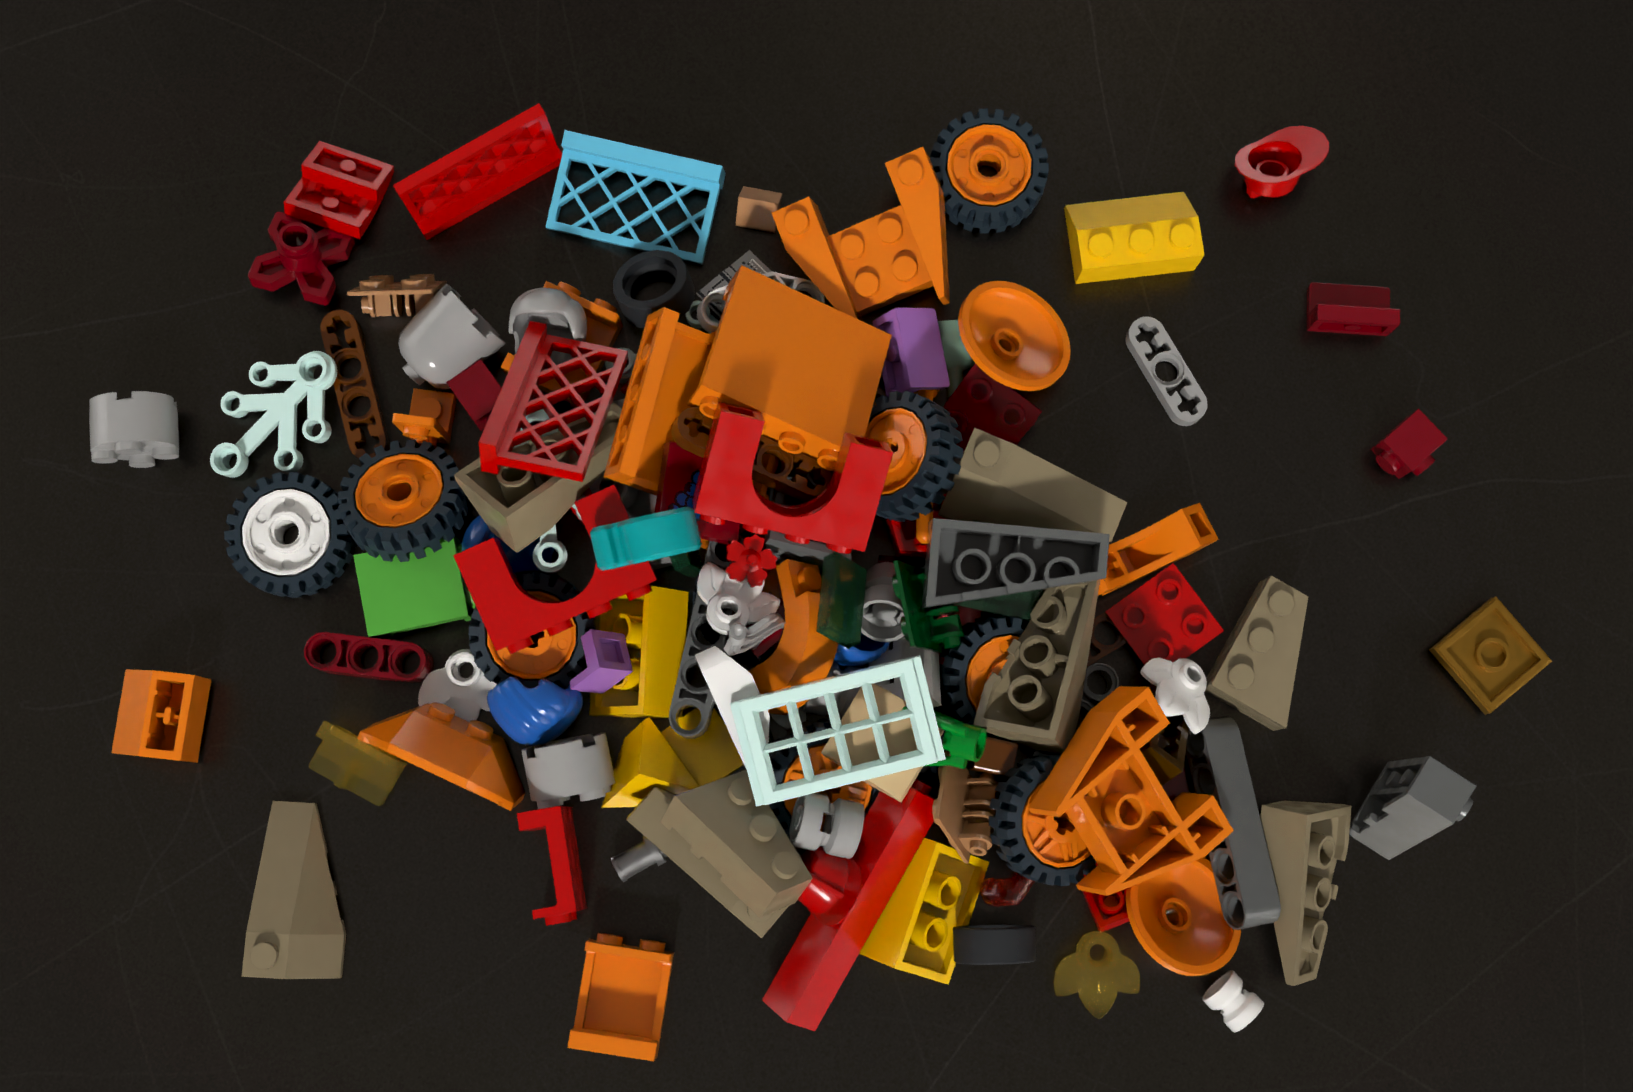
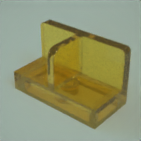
M323 721L315 735L323 741L310 761L309 768L333 781L334 785L338 788L347 789L376 806H382L407 762L371 744L358 740V735L336 723Z

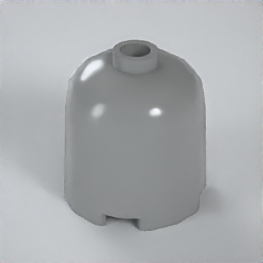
M445 284L404 327L398 341L400 353L407 362L402 367L405 373L418 385L427 381L432 386L445 390L451 389L446 383L480 359L485 363L505 344L497 331L474 308L470 311L459 299L461 295L448 284Z

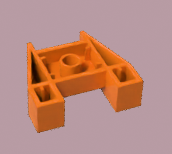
M920 147L885 163L901 205L835 234L829 235L819 207L810 197L772 212L782 242L789 255L835 309L863 321L862 316L934 286L938 299L944 305L950 303L944 193L924 147Z
M1119 686L1087 713L1028 807L1030 812L1034 814L1060 817L1066 812L1098 864L1097 867L1076 884L1077 888L1081 891L1109 896L1205 857L1234 831L1213 795L1182 792L1174 800L1170 801L1140 751L1142 746L1170 724L1149 687Z

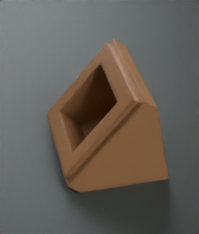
M743 186L738 197L736 226L775 233L776 224L772 212L780 209L783 194Z

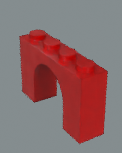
M718 401L692 499L694 513L700 514V519L712 524L724 525L726 520L743 524V529L756 534L765 535L768 533V530L784 533L786 539L799 544H809L810 540L827 543L826 547L838 553L850 554L852 549L865 552L893 456V451L887 442L845 432L834 473L826 489L807 503L792 506L781 505L761 495L752 482L753 464L765 423L761 412Z
M616 485L609 486L574 502L589 537L594 527L631 519ZM491 538L453 555L495 650L498 651L507 647L510 654L533 645L531 636L547 629L551 637L573 627L570 618L587 612L589 619L613 609L610 601L624 594L627 595L629 601H632L652 592L650 583L657 580L650 561L605 571L597 568L596 563L589 584L580 594L566 601L549 602L532 596L520 585L498 538Z

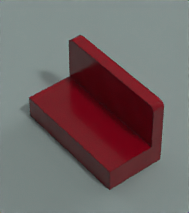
M1312 282L1308 286L1307 331L1388 336L1400 325V309H1390V289L1388 287Z

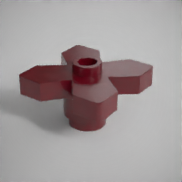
M276 212L268 228V233L277 250L255 257L248 273L251 285L274 292L297 280L305 301L327 306L336 289V283L326 267L348 260L355 244L354 237L328 228L315 233L310 227L303 224L301 219L283 212Z

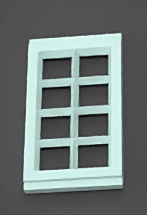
M920 655L730 702L756 807L946 760ZM899 677L907 709L880 716L872 684ZM862 686L869 719L842 725L834 693ZM824 696L832 728L804 735L796 703ZM786 705L794 737L766 744L758 712ZM910 718L918 750L890 756L882 724ZM872 727L880 759L852 766L844 734ZM834 737L842 769L814 775L806 743ZM797 746L804 778L777 785L769 753Z

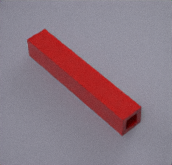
M916 778L902 803L880 791L864 819L858 848L852 857L861 867L863 876L861 894L855 908L845 920L834 926H827L810 914L762 999L766 1005L787 1023L816 1031L934 822L932 805L936 798L929 795L932 787L924 781Z

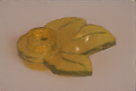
M1091 931L1083 935L1077 944L1076 952L1064 957L1059 962L1054 976V990L1057 996H1069L1078 992L1084 1007L1098 1019H1101L1111 1009L1118 991L1136 994L1139 993L1140 974L1136 964L1128 957L1120 954L1116 940L1110 934L1103 931ZM1095 944H1101L1104 948V956L1100 960H1093L1090 956V949Z

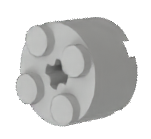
M131 391V398L117 400V392L95 396L89 400L90 452L92 462L106 464L114 463L118 460H129L130 467L148 468L155 466V459L169 460L179 457L177 401L174 402V398L170 395L148 391Z
M600 732L594 736V739L593 734H586L551 741L546 744V747L535 749V746H531L521 750L531 801L537 802L538 809L563 805V801L569 800L570 796L579 794L580 801L606 796L605 793L611 791V785L616 783L606 732Z

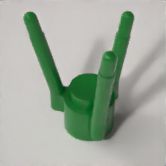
M934 710L938 728L946 730L943 737V749L948 750L951 756H945L946 760L925 766H953L965 769L968 760L978 762L986 746V729L963 723Z

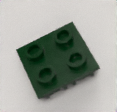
M899 560L893 561L896 574L892 576V585L896 596L902 602L904 616L901 617V629L905 639L910 642V646L943 653V643L945 649L962 645L960 638L964 636L960 615L955 614L937 619L938 617L958 612V606H946L935 609V606L921 608L925 569Z

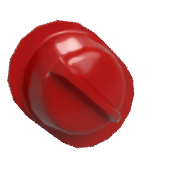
M1290 126L1241 148L1235 156V167L1244 176L1248 196L1250 198L1259 196L1276 198L1290 193L1301 175L1314 169L1325 160L1329 153V141L1324 133L1315 128Z
M819 846L815 851L806 850L800 858L813 879L798 898V901L806 906L809 912L821 923L827 926L838 925L850 915L857 904L863 884L862 869L853 858L846 859L826 854L823 847Z

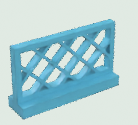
M564 131L561 144L563 153L546 222L548 230L644 252L653 250L670 251L681 257L683 261L703 265L720 189L723 188L726 175L723 166L572 131ZM571 161L587 164L595 177L575 189L568 179ZM594 166L605 168L606 170L599 174ZM617 171L627 173L634 186L613 198L603 180ZM633 175L645 177V179L637 183ZM655 180L666 182L673 195L652 207L642 189ZM599 183L610 201L589 213L579 195ZM672 184L684 186V188L676 192ZM567 185L571 192L564 196ZM694 189L710 192L707 207L691 216L681 197ZM638 192L649 210L628 222L618 204ZM575 198L586 216L572 225L558 222L561 206ZM678 201L688 219L667 231L657 213L673 202ZM614 207L625 225L611 234L601 232L594 219ZM653 216L664 234L650 243L640 241L633 228ZM704 217L702 228L700 230L696 224V221ZM590 222L594 230L582 228V226ZM692 225L699 235L696 254L679 250L672 236ZM629 231L633 239L621 237V235ZM668 240L672 248L660 246V244Z

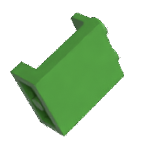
M455 536L449 543L444 539H440L439 541L442 546L440 550L434 553L430 547L425 548L427 557L417 559L414 552L410 553V559L407 562H400L396 555L392 562L383 561L380 554L377 558L370 556L367 552L353 555L368 637L392 639L394 634L462 619L465 621L471 620L476 605L453 556L462 552L460 539Z

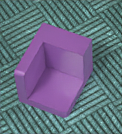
M590 629L582 635L581 641L588 668L570 680L569 684L571 690L603 694L631 674L633 668L625 635L623 633Z

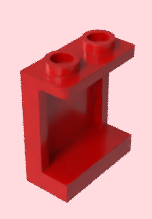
M555 806L517 813L519 831L546 829L557 904L532 910L533 919L544 917L546 926L576 920V912L586 909L587 904L572 807Z

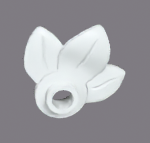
M707 562L702 567L698 576L697 593L707 604V621L714 631L722 635H729L730 628L734 624L740 623L746 627L747 624H755L763 617L776 613L780 599L772 594L762 592L764 580L762 586L751 588L746 578L742 582L729 579L728 574L723 569L711 562ZM728 608L736 614L726 615L721 609Z
M461 649L454 652L447 659L444 668L432 671L426 676L419 691L418 704L421 706L426 703L437 702L447 705L455 710V716L470 722L471 720H477L481 709L490 712L487 694L496 684L492 681L490 682L484 676L482 670L478 669L470 649ZM465 663H471L474 668V672L469 678H463L460 675V668Z
M1163 658L1149 660L1143 666L1140 673L1146 680L1157 686L1155 699L1165 716L1183 715L1187 726L1193 734L1202 731L1208 724L1210 708L1204 695L1207 681L1201 667L1187 658H1180L1174 662Z

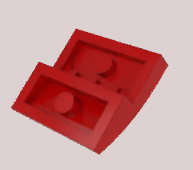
M319 141L301 164L302 178L285 199L284 212L298 219L361 239L387 191L394 173V166Z

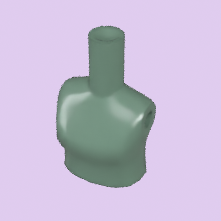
M958 320L938 321L950 382L949 387H947L948 398L951 397L962 382L963 371L971 369L975 364L962 342Z

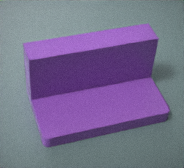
M894 308L872 321L874 327L892 335L882 369L887 397H889L890 392L895 391L914 393L918 390H936L949 387L950 382L935 309Z

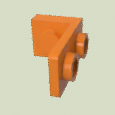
M413 388L409 415L393 413L392 423L403 433V436L409 440H416L419 446H421L423 441L432 443L434 448L437 447V443L450 444L457 397L454 393Z

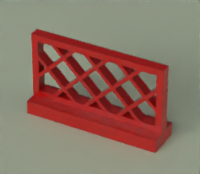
M540 103L397 182L393 187L424 237L428 240L560 166L562 152L556 144L546 113Z
M530 321L479 440L481 471L499 474L501 466L583 482L625 369L628 351L548 335L546 324ZM553 351L570 354L573 359L556 365L550 357ZM602 360L612 362L614 366L597 374L590 364ZM581 368L588 376V378L570 384L564 375ZM553 379L562 387L546 395L538 388L540 384ZM596 387L602 394V397L585 403L579 394ZM570 398L577 408L559 415L552 405ZM543 409L550 419L531 426L526 416ZM585 417L591 427L574 435L567 424ZM558 428L565 439L546 446L540 435ZM531 440L538 449L527 455L512 452L514 446ZM573 448L579 459L577 465L558 462L554 456Z

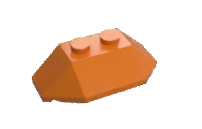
M437 702L426 703L378 721L361 730L357 737L362 742L371 744L486 798L509 811L515 808L524 798L525 791L504 738L494 734L493 728L483 722L476 720L468 722L455 716V710L447 705Z

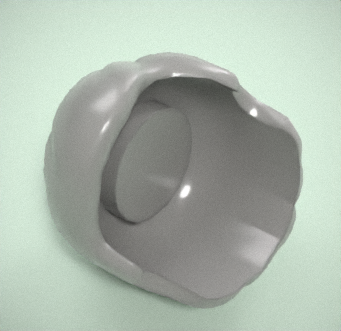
M535 288L524 292L514 301L509 316V333L514 335L515 354L530 321L546 324L548 335L586 342L587 318L581 304L572 299L567 293L552 288ZM553 351L550 357L556 365L573 359L570 354Z

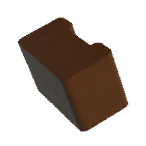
M987 737L981 759L978 762L970 761L968 770L1006 778L1004 774L1010 768H1014L1018 743Z

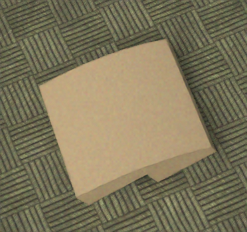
M875 683L872 684L880 716L902 711V708L906 706L905 700ZM862 686L842 717V725L869 719ZM910 718L882 724L890 756L918 750ZM872 727L844 734L852 766L880 759ZM938 728L941 737L945 730ZM830 737L821 753L825 758L841 766L835 738ZM923 766L864 780V782L902 803Z

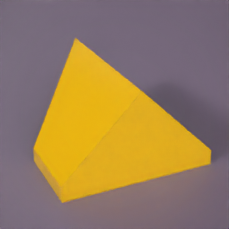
M650 717L643 720L624 738L614 768L616 783L611 785V791L606 793L601 808L636 807L654 786L676 795L699 786Z

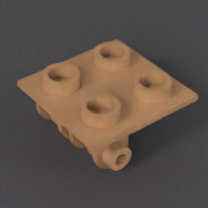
M434 274L410 275V279H402L401 282H394L393 275L369 276V280L359 281L360 286L348 291L347 296L368 295V297H362L361 308L363 313H370L371 317L393 316V310L396 317H401L402 295H405L407 316H413L414 297L417 314L438 290L447 284V281H435Z
M946 750L945 756H951L948 750ZM939 766L940 789L938 798L933 801L932 805L933 819L940 826L948 838L949 844L955 848L963 862L969 863L970 853L976 856H984L987 850L992 847L990 834L994 832V828L989 826L988 816L996 814V810L989 807L991 799H998L999 793L995 791L999 782L994 774L982 773L980 778H972L967 768Z

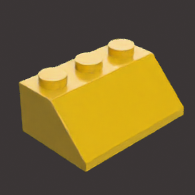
M1184 192L1071 204L1064 207L1075 284L1194 271L1205 256L1199 217Z
M651 586L652 592L632 601L628 600L626 594L611 600L613 609L595 617L596 630L623 633L625 635L633 672L605 693H591L589 716L669 718L670 706L686 642L689 592ZM681 711L678 718H682L683 711Z
M924 838L859 954L892 968L949 985L956 964L954 961L953 928L969 925L989 862L970 855L969 863H964L954 848Z

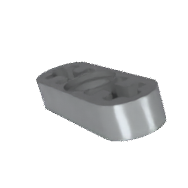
M1153 317L1138 318L1132 323L1125 337L1130 353L1170 419L1180 426H1191L1197 423L1207 410L1208 404L1205 394L1161 322ZM1140 328L1145 333L1153 332L1154 337L1150 342L1155 352L1161 347L1165 350L1155 355L1151 361H1148L1146 358L1152 353L1149 344L1146 341L1139 343L1136 339L1140 333ZM1162 361L1172 363L1177 370L1176 379L1170 382L1160 380L1155 373L1156 364ZM1181 382H1184L1186 386L1180 390V393L1186 402L1193 400L1196 403L1192 410L1193 415L1189 411H1183L1182 413L1179 411L1178 406L1181 404L1182 399L1177 391L1172 396H1169L1167 391L1175 389Z

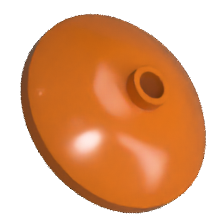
M990 281L977 286L963 301L958 316V326L962 342L975 364L989 377L1013 389L1036 391L1051 386L1064 374L1070 360L1069 337L1058 314L1038 294L1016 283Z
M1205 857L1126 889V908L1134 934L1146 952L1163 967L1185 976H1203L1222 968L1233 957L1240 941L1241 929H1232L1225 921L1212 865Z

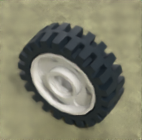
M282 472L274 473L270 479L262 477L256 480L257 486L254 488L248 486L242 491L245 495L242 500L236 498L232 505L235 508L234 514H228L226 523L230 527L229 531H224V540L229 543L226 551L228 557L234 561L232 565L237 572L242 574L245 580L267 593L282 597L298 598L302 597V595L310 596L316 594L318 589H326L331 586L333 578L341 577L345 572L342 569L345 563L350 564L353 555L350 552L352 547H356V542L348 532L338 508L340 504L337 499L338 493L315 477L307 474L302 475L298 472H289V474ZM292 526H297L299 529L297 539L293 543L285 545L284 534L286 530Z

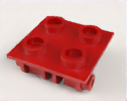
M1174 563L1105 612L1144 665L1154 658H1163L1171 662L1180 658H1187L1224 631Z

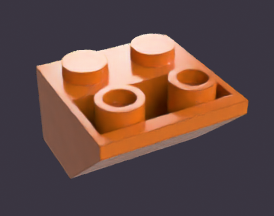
M126 669L111 753L198 763L211 679L191 674Z

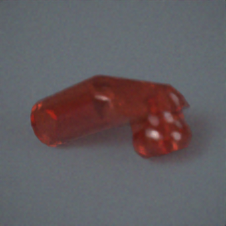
M1016 872L1012 878L985 879L980 885L979 892L983 901L988 905L994 907L1018 905L1025 898L1035 881L1023 877Z

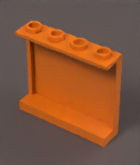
M741 265L726 287L722 299L726 301L698 388L689 399L687 406L698 407L704 416L714 419L718 401L760 411L765 421L761 435L778 442L779 447L787 453H803L817 459L820 467L834 471L845 432L865 437L892 335Z
M666 307L647 316L603 476L656 496L664 444L669 441L675 442L671 433L672 425L682 411L691 408L687 406L688 401L698 388L715 337L678 322L680 313ZM693 421L687 426L690 428L689 435L696 437L699 434L697 431L698 424ZM764 454L762 456V465L766 471L774 474L777 470L779 459L772 454ZM752 480L759 493L769 500V496L766 494L768 486Z

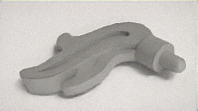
M771 613L748 628L740 623L734 624L730 628L729 638L724 651L728 656H734L749 649L752 651L761 641L777 630L784 628L786 622L779 613Z

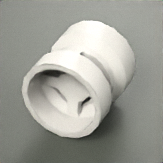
M1230 970L1208 988L1202 1000L1211 1010H1221L1223 1022L1235 1033L1245 1028L1256 1018L1264 1007V1002L1255 993L1248 992L1245 989L1242 990L1243 980L1233 970Z

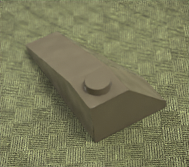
M616 403L611 404L583 482L501 466L499 474L481 471L480 457L454 474L455 480L491 532L518 553L549 531L575 504L574 502L605 471L622 408ZM585 417L567 424L574 435L591 427ZM560 431L545 437L540 435L546 446L565 439ZM528 440V443L513 448L512 452L527 455L538 449L531 440ZM573 448L554 456L558 462L577 465L579 459Z
M974 428L963 458L959 463L961 466L959 475H954L952 481L955 484L952 490L947 492L938 515L949 520L1110 534L1109 542H1111L1127 502L1013 443Z
M1100 580L1045 590L1030 613L1031 620L1018 640L1014 639L1008 647L1007 652L1009 654L1006 657L1008 660L998 675L992 672L984 684L973 725L985 728L988 733L1018 743V745L1028 749L1062 755L1075 734L1080 715Z
M654 786L626 820L726 909L762 938L788 906L759 918L720 880L722 875L704 857L699 860L690 851L692 846L674 828L669 831L660 822L676 794Z
M1284 800L1261 806L1260 819L1281 905L1280 917L1274 922L1285 982L1288 985L1296 986L1317 978L1328 932V925L1323 920V916L1330 899L1336 900L1339 886L1331 883L1337 860L1345 861L1349 845L1351 805Z
M272 801L246 930L241 977L274 979L342 978L346 930L344 921L340 918L335 896L337 895L335 881H332L326 856L328 850L317 803Z

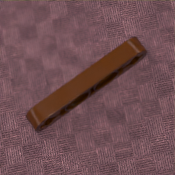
M333 310L322 319L320 329L325 352L334 359L337 366V377L333 384L349 448L358 459L365 453L373 458L376 456L375 451L369 454L366 450L360 448V446L366 444L365 433L360 427L354 430V426H368L371 437L379 441L378 444L373 446V450L380 445L383 446L385 451L390 450V440L362 329L359 322L348 311ZM341 321L347 327H351L344 332L346 342L351 348H343L340 338L335 333H332L338 329L337 323ZM348 358H357L361 362V370L353 378L342 377L340 373L341 364ZM358 396L368 397L371 401L370 410L363 416L356 417L351 415V401Z
M698 407L685 409L672 425L671 433L673 440L682 449L703 458L713 419L704 416ZM691 421L698 424L697 431L699 434L696 437L689 435L690 428L687 425ZM761 435L753 464L752 480L804 502L813 500L826 489L832 479L831 472L820 467L817 459L803 453H787L779 447L778 442ZM764 454H772L780 460L782 465L780 473L773 474L765 470L762 465V456ZM793 465H795L796 468L792 472L794 476L790 480H788L786 477L790 474L791 470L793 469ZM808 473L814 475L813 482L817 484L813 489L807 487L808 480L804 478Z

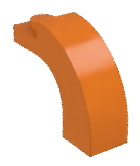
M1197 503L1182 508L1135 534L1109 544L1107 575L1105 579L1100 580L1098 596L1101 594L1102 596L1140 580L1219 540L1201 504Z
M787 559L776 566L786 623L784 624L781 640L773 654L764 662L748 670L752 674L760 694L824 679L832 667L840 636V605L838 597L824 594L818 565ZM809 700L797 702V708H800ZM786 705L768 710L771 714H788Z

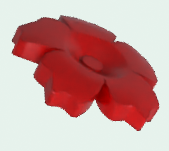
M754 534L752 537L744 538L743 545L736 540H732L726 546V559L733 562L725 569L729 579L742 582L746 578L751 588L762 586L763 580L768 576L765 570L776 568V561L778 559L772 554L771 549L761 551L765 542L763 537Z

